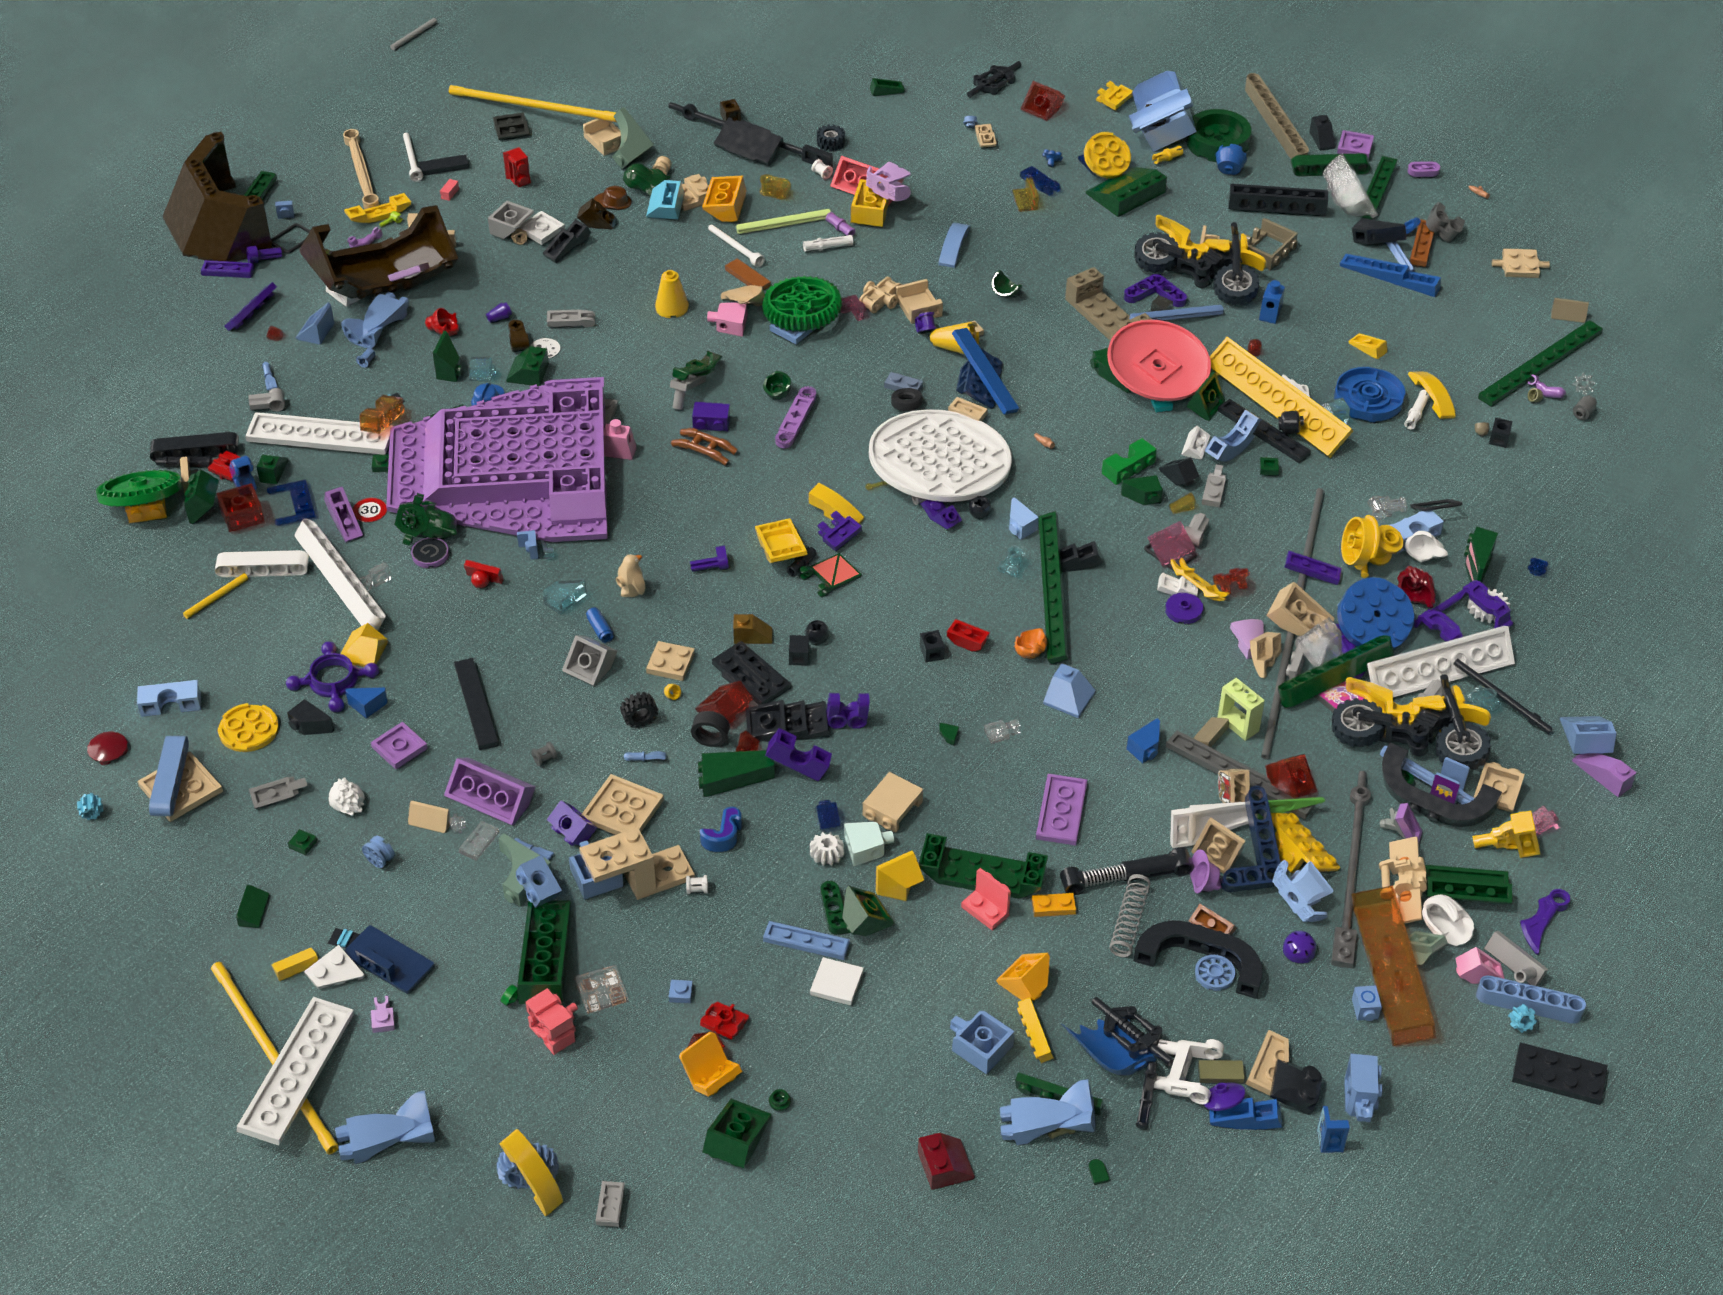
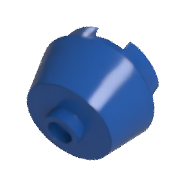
M1230 144V146L1225 147L1223 145L1220 146L1216 152L1219 171L1228 175L1238 174L1247 162V153L1243 152L1242 147L1236 144Z

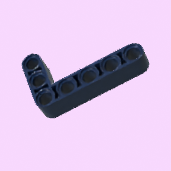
M1253 786L1245 796V807L1257 866L1232 868L1225 871L1220 879L1221 888L1226 892L1255 890L1275 886L1272 882L1273 879L1267 876V872L1275 874L1280 864V858L1267 793L1261 786ZM1251 795H1257L1260 800H1254ZM1255 814L1262 815L1264 820H1258ZM1259 833L1265 834L1268 839H1261ZM1263 853H1268L1271 859H1266ZM1246 875H1252L1255 881H1249ZM1226 877L1233 878L1235 884L1228 883Z

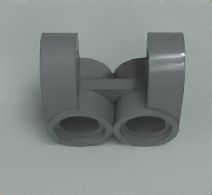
M1437 202L1430 211L1426 226L1434 233L1439 232L1440 237L1444 241L1451 242L1462 231L1465 220L1460 216L1449 220L1448 215L1444 212L1446 206Z

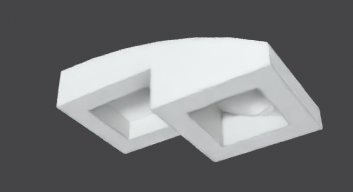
M1162 573L1159 577L1157 590L1170 595L1189 593L1197 596L1198 587L1184 576L1177 579Z

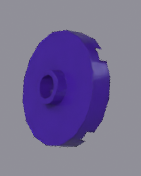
M1189 593L1173 594L1168 598L1165 605V613L1168 618L1176 623H1179V621L1184 622V624L1194 623L1201 618L1203 612L1201 600Z

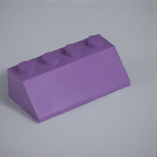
M468 757L457 758L444 796L510 825H514L529 806L536 786Z

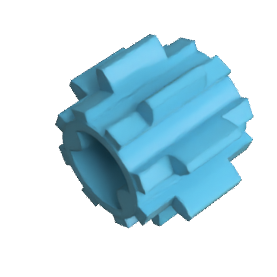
M93 793L84 794L80 801H77V810H79V815L83 819L95 820L100 816V812H103V803H101V798Z
M1525 1004L1519 1005L1517 1008L1514 1006L1512 1013L1508 1015L1511 1018L1510 1025L1514 1029L1517 1028L1521 1033L1527 1029L1532 1030L1533 1025L1537 1022L1534 1016L1536 1012L1532 1008L1528 1009Z

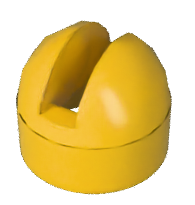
M668 684L664 688V694L667 698L676 700L681 695V688L676 684Z

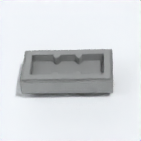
M602 1181L595 1220L596 1225L619 1227L625 1183Z

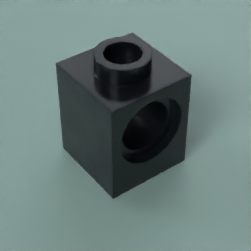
M1495 418L1489 444L1506 448L1513 421Z
M939 630L920 633V649L926 663L944 659L945 646Z
M790 635L789 665L808 666L809 636Z

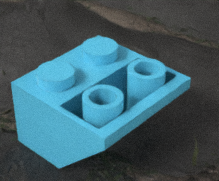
M664 180L653 188L646 215L647 218H679L684 197L681 181Z

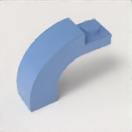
M1245 410L1235 427L1226 436H1213L1205 452L1219 461L1233 459L1255 437L1253 433L1262 419Z

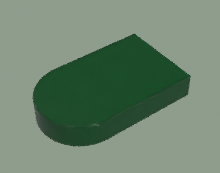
M1099 1159L1091 1160L1088 1169L1094 1185L1109 1182L1110 1179L1104 1163Z

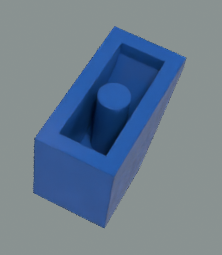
M1157 718L1128 736L1127 750L1142 764L1149 759H1153L1158 753L1160 720Z

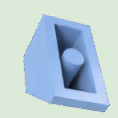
M1014 497L1011 500L1009 530L1013 535L1022 540L1038 530V516Z

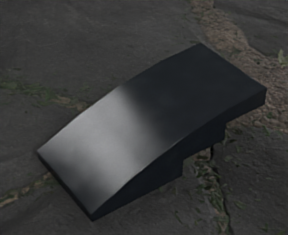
M784 700L746 708L748 740L770 741L779 728L797 736L796 740L830 735L827 704L825 701L806 705L804 700L785 704Z

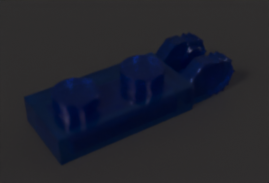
M1033 166L1020 172L1022 179L1046 195L1051 196L1054 193L1053 190L1056 192L1061 190L1059 182L1053 181Z

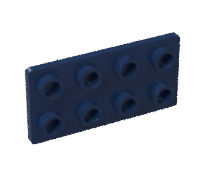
M981 348L1000 378L1003 362ZM968 360L960 369L956 391L961 394L964 392L992 409L995 400Z
M369 925L344 950L354 963L406 994L434 967L433 961L372 925Z

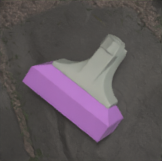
M1400 804L1396 812L1393 808L1389 809L1391 819H1382L1380 827L1382 829L1396 830L1404 839L1418 837L1419 844L1422 829L1409 804Z

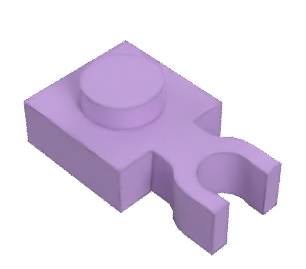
M385 996V1002L382 1004L378 1003V999L375 997L376 1010H371L373 1033L395 1030L393 1007L389 1008V997Z

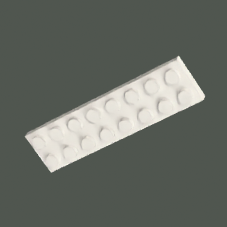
M255 412L245 437L248 442L386 455L390 444V427H393V425Z
M1502 626L1367 663L1370 682L1392 690L1393 697L1425 689L1432 680H1440L1442 674L1448 675L1449 682L1468 677L1466 673L1453 665L1457 658L1477 673L1515 664L1509 627Z
M316 997L312 998L238 1123L237 1132L280 1145L352 1019L353 1009Z

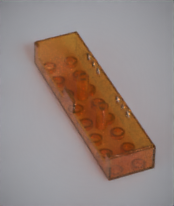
M1393 885L1351 894L1353 911L1374 984L1377 987L1392 1046L1436 1038L1435 1023Z

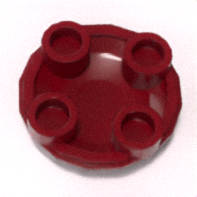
M103 732L90 740L87 752L92 759L99 761L101 765H108L111 761L128 752L127 740L125 736L118 732Z

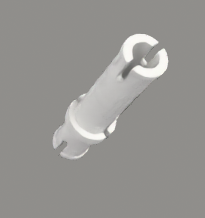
M852 235L803 241L804 252L813 250L823 251V249L853 245Z
M1426 390L1420 391L1413 408L1408 412V418L1404 423L1405 427L1409 423L1408 429H1414L1417 421L1422 417V411L1430 398Z

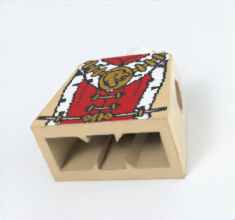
M1230 769L1218 772L1219 798L1223 803L1245 802V796L1250 790L1249 770Z

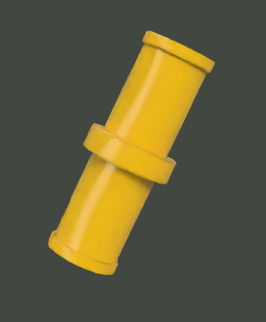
M1181 146L1171 149L1166 148L1163 152L1153 154L1152 160L1155 164L1171 161L1177 156H1182L1183 149H1181Z

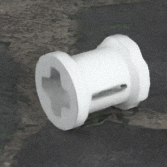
M818 159L812 165V171L820 174L821 178L828 179L832 175V167L826 166L822 160Z
M704 875L703 877L696 878L686 876L687 894H691V892H704L708 894V876Z

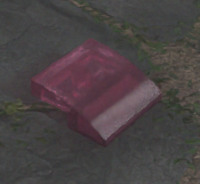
M1181 521L1147 537L1162 567L1171 563V559L1177 560L1195 551V547Z

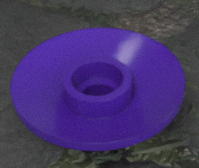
M1219 1083L1209 1089L1211 1092L1209 1102L1203 1105L1205 1108L1214 1111L1230 1109L1244 1100L1246 1095L1245 1089L1237 1083Z

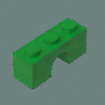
M1141 438L1129 445L1128 458H1123L1115 453L1103 460L1101 474L1117 485L1122 480L1128 479L1146 467L1153 465L1156 461L1157 449Z

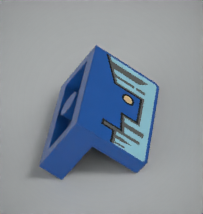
M1328 1106L1322 1107L1317 1127L1321 1153L1343 1152L1350 1129L1349 1121H1330Z

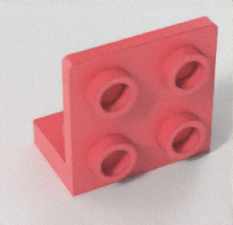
M979 868L976 875V890L961 902V907L989 929L994 930L1009 917L1011 891L1005 884L997 881L990 873Z

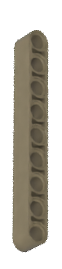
M1256 73L1248 74L1245 91L1290 159L1297 155H1308V146L1260 75Z

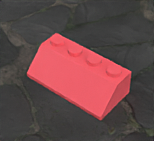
M841 156L830 186L855 195L860 179H867V170L870 165ZM871 166L873 169L872 173L874 174L879 168ZM880 174V175H879V176H881V177H883V178H885V179L888 177V176H885V175H883V174ZM904 178L898 180V182L903 183Z

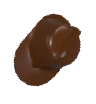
M616 185L606 188L603 193L594 197V200L599 202L604 208L626 209L632 202L626 190Z

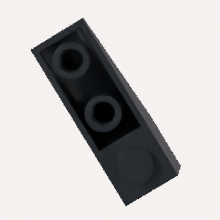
M1362 218L1352 227L1355 243L1376 244L1407 239L1405 224Z

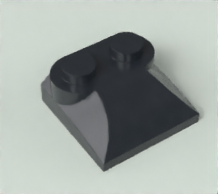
M1278 1059L1275 1064L1270 1098L1277 1099V1101L1309 1115L1313 1112L1319 1099L1322 1082L1321 1073L1313 1066L1302 1068Z

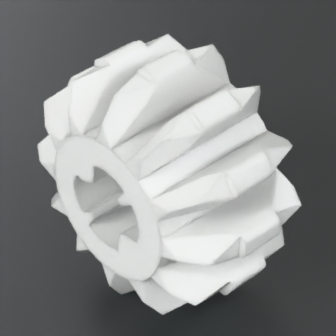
M823 832L821 836L815 835L814 840L810 843L811 858H814L815 863L821 862L823 866L826 863H829L831 866L833 862L839 863L840 858L844 855L843 840H840L839 835L833 836L831 832L828 835H825Z

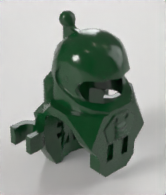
M417 493L412 502L399 505L394 525L402 533H405L402 544L410 546L414 537L446 539L452 535H457L456 517L452 513L438 508L437 503L428 500L423 501L424 494Z

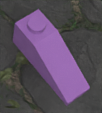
M343 487L325 492L324 501L344 541L348 542L363 537Z
M1599 753L1579 754L1572 760L1617 797L1632 787L1636 772L1621 760Z

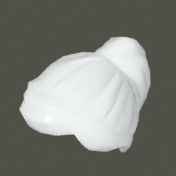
M1426 531L1415 532L1414 535L1407 538L1405 543L1408 554L1418 562H1424L1432 558H1443L1448 555L1443 544Z

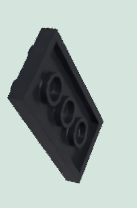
M1520 1042L1512 1082L1600 1105L1607 1065Z

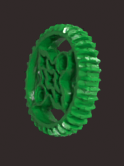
M805 275L803 277H791V279L785 278L784 281L780 280L779 283H774V286H770V289L766 290L762 301V308L767 321H770L775 327L785 328L786 331L792 330L793 332L795 330L799 332L804 330L806 332L807 330L813 331L815 328L820 329L821 326L825 327L826 324H831V321H835V318L838 317L842 306V297L837 286H834L829 280L824 281V278L806 277Z

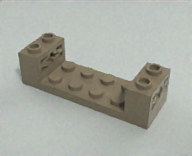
M1095 267L1067 278L1065 300L1110 341L1114 334L1125 325L1140 320H1153L1146 313L1129 319L1130 316L1103 292L1104 275Z

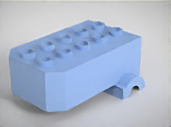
M1165 71L1139 83L1132 91L1137 112L1129 115L1133 126L1132 130L1134 133L1142 131L1153 152L1197 132L1190 108L1194 106L1187 88H1183L1175 72ZM1166 119V122H1165L1164 125H1162V126H1152V125L1157 124V123H1159V122H1161V121H1163V120Z

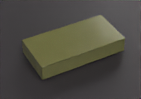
M1198 1061L1200 1083H1244L1243 1061Z

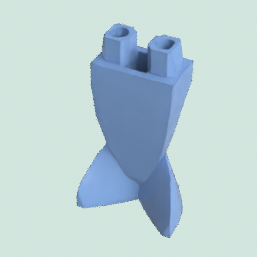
M387 292L385 295L379 293L370 304L364 320L348 318L341 322L344 335L353 344L372 349L376 345L384 326L397 320H403L407 316L408 298L402 296L398 300L391 292Z
M1088 1079L1075 1083L1059 1101L1040 1097H1024L1011 1099V1105L1000 1107L1002 1122L1012 1121V1124L1001 1125V1136L1003 1140H1015L1016 1145L1028 1144L1033 1139L1057 1128L1082 1132H1095L1096 1129L1094 1102Z
M420 1091L410 1096L400 1107L396 1115L368 1114L346 1118V1125L335 1128L338 1142L350 1140V1143L338 1146L341 1161L354 1158L355 1164L367 1161L378 1152L399 1141L416 1143L435 1142L425 1091Z

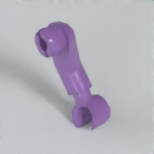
M375 227L372 233L368 234L365 238L356 239L354 236L349 237V246L352 248L371 244L375 239L382 237L381 228Z
M1531 375L1535 378L1533 383L1528 381V384L1540 389L1545 397L1563 398L1566 395V391L1562 387H1547L1543 382L1539 381L1536 375Z

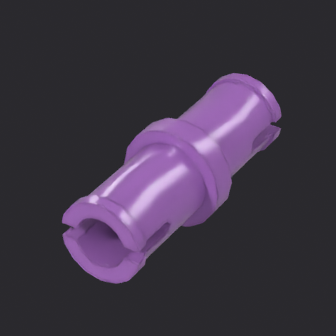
M833 212L827 214L826 221L835 226L837 231H841L846 236H853L855 234V229L848 225L846 220L840 219Z

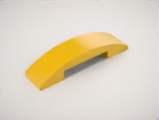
M405 193L389 197V203L364 210L358 205L344 209V212L351 221L372 223L389 218L393 211L402 212L411 205V201Z
M1424 371L1408 373L1414 384L1422 385L1433 399L1432 409L1440 419L1455 418L1452 400L1444 385L1434 375Z
M516 1129L499 1144L510 1162L516 1164L535 1194L534 1200L544 1216H548L563 1202L561 1192L540 1155L526 1137Z

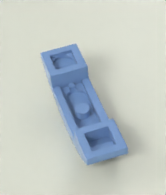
M953 223L942 247L939 265L955 268L964 238L967 237L970 225Z

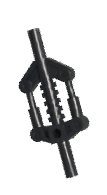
M1017 61L1009 67L992 65L988 72L974 75L973 84L977 87L967 92V96L971 98L980 91L996 95L998 90L1004 87L1005 84L1014 83L1013 71L1021 67V62Z
M1098 997L1092 999L1091 1003L1105 1014L1104 1034L1117 1039L1118 1043L1129 1051L1131 1058L1135 1059L1140 1055H1148L1152 1052L1166 1065H1172L1174 1059L1157 1046L1159 1040L1163 1037L1162 1027L1154 1026L1147 1019L1140 1017L1134 1006L1111 1009ZM1135 1018L1149 1033L1141 1032L1128 1019ZM1118 1026L1136 1043H1131L1126 1038L1119 1036L1115 1032V1027Z

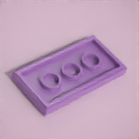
M1054 774L1047 775L1036 832L1037 840L1076 846L1087 779Z

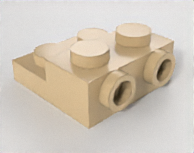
M699 174L684 178V184H682L684 197L681 208L686 211L702 206L709 187L706 178L701 177Z
M1485 762L1474 798L1478 795L1484 783L1502 791V799L1497 808L1512 813L1525 774L1514 768H1503L1495 762Z

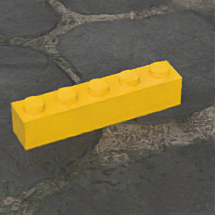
M1030 997L1019 1001L1017 1010L1019 1015L1023 1016L1021 1019L1023 1026H1027L1025 1031L1027 1036L1032 1039L1029 1042L1031 1047L1036 1050L1034 1051L1036 1059H1039L1041 1063L1054 1059Z

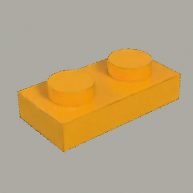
M1073 893L1032 895L1034 917L1076 915Z

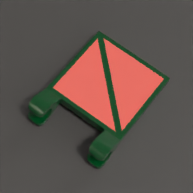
M840 553L814 565L800 568L802 572L800 577L803 580H807L815 574L823 582L818 585L820 591L817 594L820 597H825L832 590L862 576Z

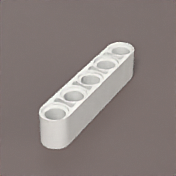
M300 550L223 552L217 556L215 573L220 577H239L243 573L248 577L299 576L307 572L309 555Z

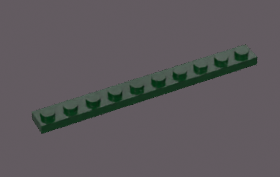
M1591 320L1587 321L1481 391L1478 399L1490 407L1494 406L1527 384L1528 381L1533 380L1534 377L1531 375L1539 376L1602 334L1603 328Z
M1056 511L1038 516L1047 660L1050 664L1068 659L1059 521Z

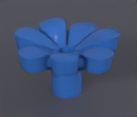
M1044 150L1043 157L1047 158V165L1050 167L1054 166L1055 161H1062L1063 159L1061 152L1055 153L1053 150Z

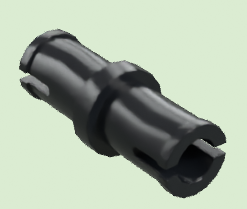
M808 546L806 548L807 555L795 557V561L787 567L786 570L790 576L795 577L800 572L801 567L809 565V561L817 554L813 547Z

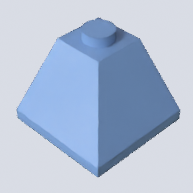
M1061 664L1053 675L1043 704L1079 718L1095 694V689L1079 670Z

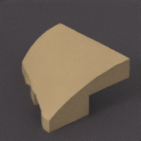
M1266 632L1250 640L1253 663L1261 678L1267 676L1266 668L1272 667L1275 659L1281 653V633Z

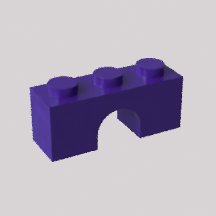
M779 728L769 741L765 756L819 781L829 768L832 753L816 745L810 751H799L794 747L797 736Z

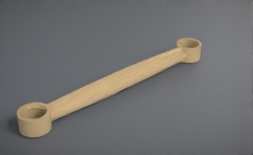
M356 129L346 130L343 133L344 142L350 147L355 171L364 194L362 198L363 207L367 209L380 205L379 198L376 194H373L368 170L359 147V132Z

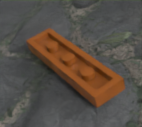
M1420 219L1421 222L1418 225L1410 262L1416 266L1426 267L1434 232L1430 231L1426 226L1427 220Z

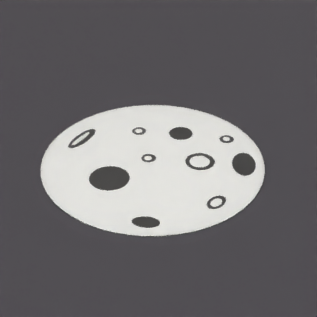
M549 338L538 339L530 345L547 348L548 358L554 357L560 351V344Z

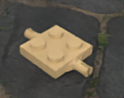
M1503 249L1502 260L1492 259V266H1502L1505 277L1539 278V268L1549 269L1550 267L1549 261H1539L1537 250Z

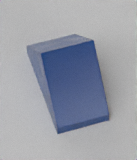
M385 687L346 689L348 705L365 718H368L388 703Z

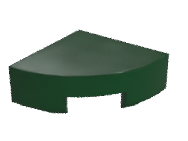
M940 723L939 733L947 743L954 745L959 732V726Z

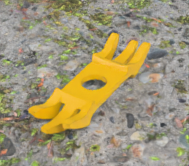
M1183 558L1179 560L1180 566L1174 559L1170 560L1177 576H1184L1204 592V597L1215 601H1225L1226 599L1222 597L1230 594L1219 591L1216 584L1211 585L1194 572L1195 569L1189 568Z

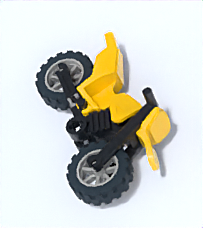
M1156 215V227L1167 234L1164 235L1161 232L1145 234L1135 244L1134 258L1136 264L1138 263L1141 269L1144 268L1145 271H1152V273H1163L1165 270H1171L1179 274L1182 272L1194 277V284L1199 288L1207 287L1210 283V278H1215V295H1218V298L1224 300L1225 303H1232V305L1249 303L1258 294L1259 276L1249 266L1259 271H1263L1266 268L1265 258L1248 250L1247 237L1244 233H1241L1239 240L1236 222L1231 223L1232 241L1206 239L1202 244H1195L1190 239L1191 230L1176 221L1162 215Z
M1447 674L1440 676L1442 697L1440 695L1413 698V702L1407 705L1396 704L1393 701L1392 690L1371 682L1348 677L1346 679L1347 692L1364 699L1353 698L1351 701L1348 699L1343 704L1337 705V709H1334L1332 715V732H1335L1334 736L1337 739L1339 738L1340 742L1343 744L1347 743L1349 744L1348 746L1352 747L1354 745L1358 747L1370 746L1373 742L1378 741L1406 743L1409 745L1411 754L1415 756L1425 755L1428 752V742L1432 743L1437 736L1436 755L1439 756L1441 763L1448 757L1470 767V769L1476 770L1479 766L1482 767L1485 761L1489 759L1491 739L1490 736H1487L1488 733L1482 730L1479 725L1475 726L1470 722L1487 726L1491 721V714L1484 708L1465 704L1460 687L1454 685L1452 689L1450 688Z

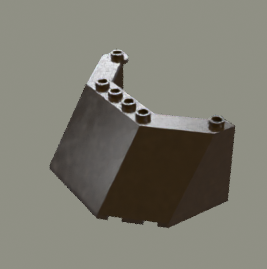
M221 131L206 135L185 160L164 211L163 220L183 256L190 257L193 255L197 256L200 260L237 262L247 259V247L256 246L257 250L271 249L272 243L262 199L255 195L247 197L224 192L225 190L235 188L236 184L231 176L224 144L225 138Z
M437 205L422 207L410 227L400 232V236L395 239L390 237L380 243L331 251L324 249L323 246L325 239L331 231L329 224L312 227L299 250L300 254L329 290L351 299H363L369 295L377 296L379 293L382 294L384 292L394 293L400 289L409 290L429 278L454 267L458 260ZM424 263L429 264L430 268L425 271L395 281L389 280L388 275Z

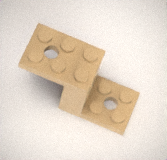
M638 827L579 848L580 854L595 883L624 873L637 900L686 883V876L695 878V874L679 845L652 854ZM605 856L612 857V859L608 861H605L602 858ZM667 866L673 868L670 871L663 870V868Z

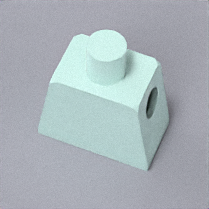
M877 822L844 824V837L853 866L884 856V844L894 843L893 832H880Z

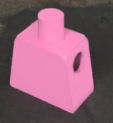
M739 302L720 303L718 312L708 311L707 321L716 322V330L718 332L743 336L748 316L747 304H739Z
M614 419L610 424H606L604 428V456L632 460L636 451L632 430L629 426L621 425L620 420Z

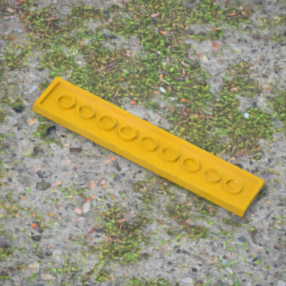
M1226 337L1211 354L1210 361L1213 371L1277 419L1283 411L1297 410L1300 416L1304 418V426H1301V430L1297 434L1329 458L1352 434V428L1230 338Z

